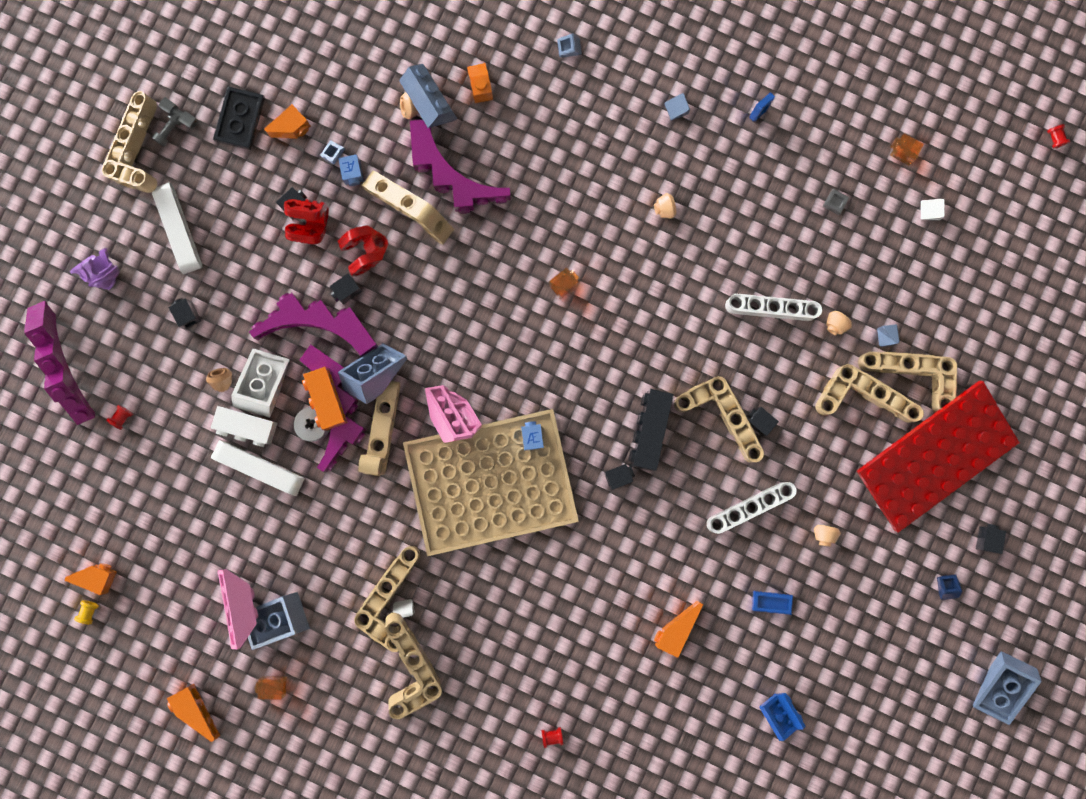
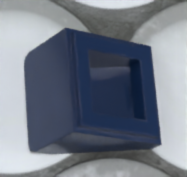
M956 574L937 577L941 600L955 599L961 596L963 591Z

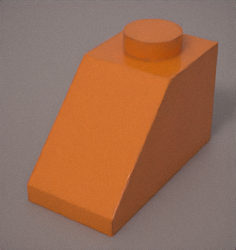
M486 64L467 67L474 102L480 103L493 100Z
M291 104L264 130L271 138L297 139L300 136H304L309 131L311 125Z
M100 563L99 565H93L66 576L64 581L98 595H103L109 592L117 571L112 570V566Z

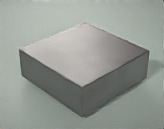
M832 189L823 207L840 215L849 197Z

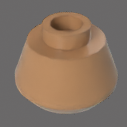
M227 368L215 369L208 373L206 382L218 392L227 391L232 384V371Z

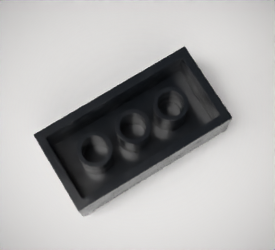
M650 389L647 393L643 394L641 406L644 407L643 411L638 414L636 423L639 424V429L634 432L632 443H635L634 450H630L628 461L631 462L630 466L657 471L674 394Z

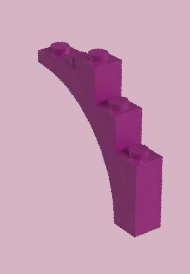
M424 120L410 121L413 167L418 172H428L429 169H432L435 191L448 193L450 190H453L455 212L460 214L470 213V211L474 210V203L486 205L488 202L496 201L498 204H503L511 200L510 188H495L481 185L455 171L444 160L437 149L432 137L431 127L428 128Z
M292 292L290 294L286 293L279 298L280 301L276 303L280 308L279 311L271 312L268 315V319L263 322H257L252 326V330L249 331L254 339L260 340L270 333L285 328L315 327L342 337L353 346L360 356H364L378 347L375 340L350 307L348 309H341L337 316L334 317L322 300H316L310 303L306 310Z
M46 301L27 308L24 334L35 346L34 362L45 374L44 390L55 403L59 402L77 425L95 418V412L80 391L64 357L57 332L56 314Z
M310 344L300 358V361L311 371L322 367L329 368L348 422L332 428L330 431V439L325 454L317 466L322 472H327L328 470L332 471L336 466V459L339 454L343 455L348 448V442L356 445L363 441L366 436L364 433L366 429L348 417L349 414L353 415L357 410V403L359 401L341 389L342 383L338 372L344 367Z

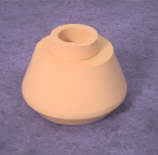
M404 93L400 98L401 113L406 119H411L419 115V112L408 94Z
M665 193L657 199V203L654 204L656 215L659 214L661 218L669 219L675 217L676 205L671 194Z
M839 311L829 313L826 325L828 327L827 330L831 334L842 335L852 328L851 320Z
M817 525L814 528L815 538L820 541L819 545L831 547V543L835 544L841 535L840 530L835 527Z

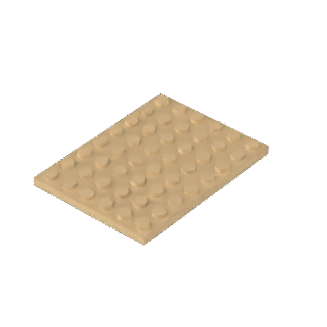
M553 409L483 424L479 431L472 438L444 443L440 435L403 442L427 556L579 522ZM536 421L537 425L541 424L544 448L524 451L521 427L525 426L526 422Z

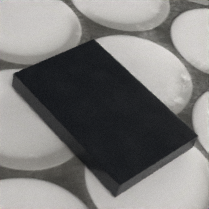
M227 86L213 140L251 150L265 96Z

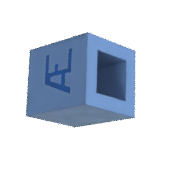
M357 154L338 158L342 180L345 185L357 186L360 182H364L361 163Z
M536 421L526 422L525 426L521 427L524 451L544 448L541 424L537 425Z

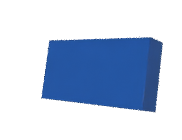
M771 92L756 104L749 118L753 122L767 112L775 96Z
M753 591V611L792 615L793 595Z

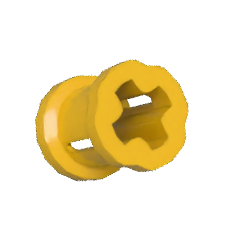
M81 600L80 604L82 606L74 620L90 625L93 622L91 619L94 611L98 609L99 605L92 601Z

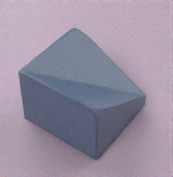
M897 324L877 328L880 347L899 344Z

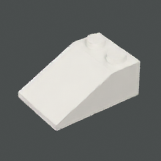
M252 349L231 395L233 407L270 418L290 360Z

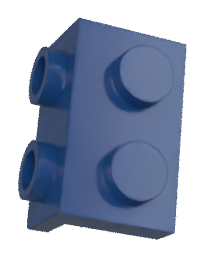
M786 693L774 694L759 706L779 741L786 740L796 730H803L806 727L802 716L797 712L791 698Z

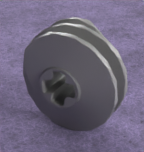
M311 407L301 410L296 415L294 430L301 439L314 442L325 437L330 429L325 431L321 427L318 428L315 421L317 414L315 409L312 410ZM310 421H314V422H315V423L313 424V425H314V428H310V427H309V426L311 425V424H310Z

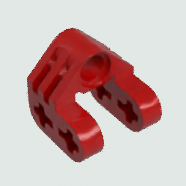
M294 199L285 201L284 213L286 216L306 220V225H287L285 227L286 239L313 245L321 243L326 233L329 207L326 203L320 202L319 204L317 201L313 200L311 202L308 199L305 201Z
M368 225L348 230L337 241L341 251L350 250L360 242H364L363 246L366 254L358 257L348 267L352 277L360 276L370 268H374L382 261L388 247L387 238Z

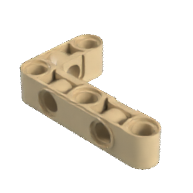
M142 91L134 93L131 97L102 167V173L118 184L151 193L157 187L156 178L141 169L132 167L146 136L151 119H153L157 109L156 101Z
M372 171L361 185L376 198L416 221L434 240L442 245L454 231V228L432 205L375 171Z
M868 352L858 358V366L864 371L932 376L931 405L934 412L942 408V400L948 404L956 398L957 363L953 358L896 352ZM866 357H870V358H871V360H872V365H871V366L867 365V363H866ZM905 359L910 363L909 369L904 366ZM943 362L948 366L947 371L942 368Z
M850 364L837 368L816 403V411L820 415L832 414L837 410L851 388L860 393L866 400L879 408L888 410L895 415L894 417L904 422L920 421L924 415L923 409L919 405ZM843 369H846L849 372L848 379L843 377ZM877 389L882 392L880 399L875 394ZM825 401L830 405L829 411H825L823 408ZM910 409L915 413L913 419L909 416Z
M718 376L705 383L703 382L675 399L674 408L682 413L710 400L715 401L721 412L720 416L729 433L734 436L739 446L738 449L744 459L750 463L762 460L764 452L737 398L723 377ZM714 381L721 383L722 388L720 391L713 388ZM681 398H684L688 401L687 408H681L679 406V400ZM732 415L739 417L738 425H734L731 422ZM751 449H755L757 451V457L755 459H752L749 456V451Z
M391 381L384 392L376 398L368 450L366 455L362 454L360 457L358 472L376 476L385 475L400 392V382ZM384 403L390 404L391 409L388 413H383L381 410ZM377 441L383 442L384 448L382 451L375 449Z
M408 546L401 551L364 601L363 606L354 618L355 625L391 652H398V649L391 643V639L386 632V624L380 619L381 616L379 615L419 560L420 551L415 546ZM407 550L415 552L414 560L406 558ZM384 582L391 583V592H386L383 589ZM361 614H366L369 617L367 624L360 621Z
M391 613L386 617L385 621L387 635L391 639V643H394L397 647L400 658L408 671L416 679L415 683L393 694L388 700L390 716L393 719H401L437 700L442 694L440 679L403 617L398 613ZM393 623L399 624L397 627L390 626ZM411 655L418 656L416 658H410ZM431 686H436L434 689H429Z

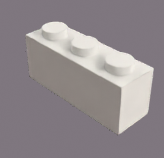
M217 406L211 429L217 430L216 434L226 437L228 433L233 434L236 440L246 442V439L254 440V445L264 447L265 444L271 445L277 423Z

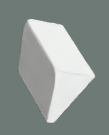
M944 199L921 201V220H941L944 218Z
M408 599L395 602L393 604V613H398L403 618L413 616L415 613L413 600Z

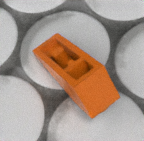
M696 601L665 625L662 631L658 630L654 638L655 646L678 658L703 604Z
M195 684L167 698L169 710L172 713L174 712L177 718L212 742L220 736Z

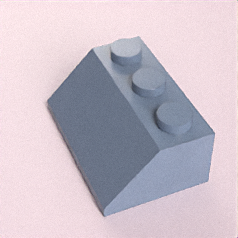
M419 64L408 67L399 81L427 127L430 128L456 121V115L425 65Z

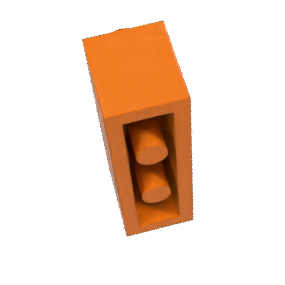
M322 367L303 374L304 380H302L304 389L309 391L311 398L308 400L312 410L315 409L316 411L315 421L318 428L321 427L322 430L326 431L348 423L329 368Z

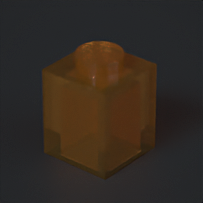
M904 133L900 138L896 137L890 146L892 148L890 156L907 165H911L918 157L924 144Z
M566 267L549 281V286L562 299L578 286L579 277L573 270L569 271Z
M262 676L259 678L255 685V693L258 694V699L282 700L286 696L287 676Z

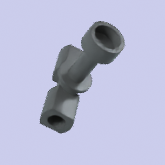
M164 97L159 107L168 113L167 118H169V121L160 133L155 132L151 138L165 147L169 142L166 137L176 124L178 126L184 124L193 130L199 121L188 112L179 110L176 104Z

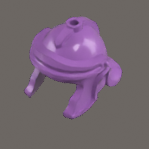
M103 248L99 251V256L92 255L75 266L70 273L79 274L80 278L84 282L89 283L90 287L110 290L114 287L115 279L120 271L118 266L113 265L109 260L107 248Z

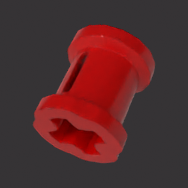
M1065 124L1055 126L1047 131L1051 135L1053 149L1071 142L1065 134Z
M117 405L115 413L111 418H107L106 421L115 428L122 430V425L128 417H132L133 413L125 407Z
M561 727L552 731L541 730L544 748L555 744L564 745Z

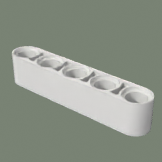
M169 182L156 187L152 195L180 271L184 275L202 268L199 254L173 185Z
M734 294L725 304L727 311L732 314L812 321L822 313L821 305L815 301ZM737 300L740 304L739 308H734L731 305V301ZM752 301L758 304V310L751 308L750 303ZM770 303L777 306V312L770 310ZM789 305H793L796 308L795 314L789 312ZM808 307H812L815 310L814 316L808 313Z
M221 440L218 441L211 456L215 461L293 496H297L305 479Z
M790 482L776 484L711 516L707 520V528L713 533H723L792 499L796 495V487ZM785 485L790 490L787 496L782 494V488ZM767 494L772 496V502L769 505L764 501V497ZM750 502L755 505L753 513H749L747 510V505ZM732 511L738 513V519L734 522L730 519ZM716 519L721 522V527L718 530L712 527V523Z

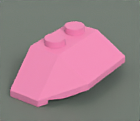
M444 385L425 388L430 419L444 443L472 438L479 431L482 424L466 399L455 392L449 391Z
M218 570L231 649H240L257 624L258 612L256 607L253 606L254 591L250 588V584L229 570Z

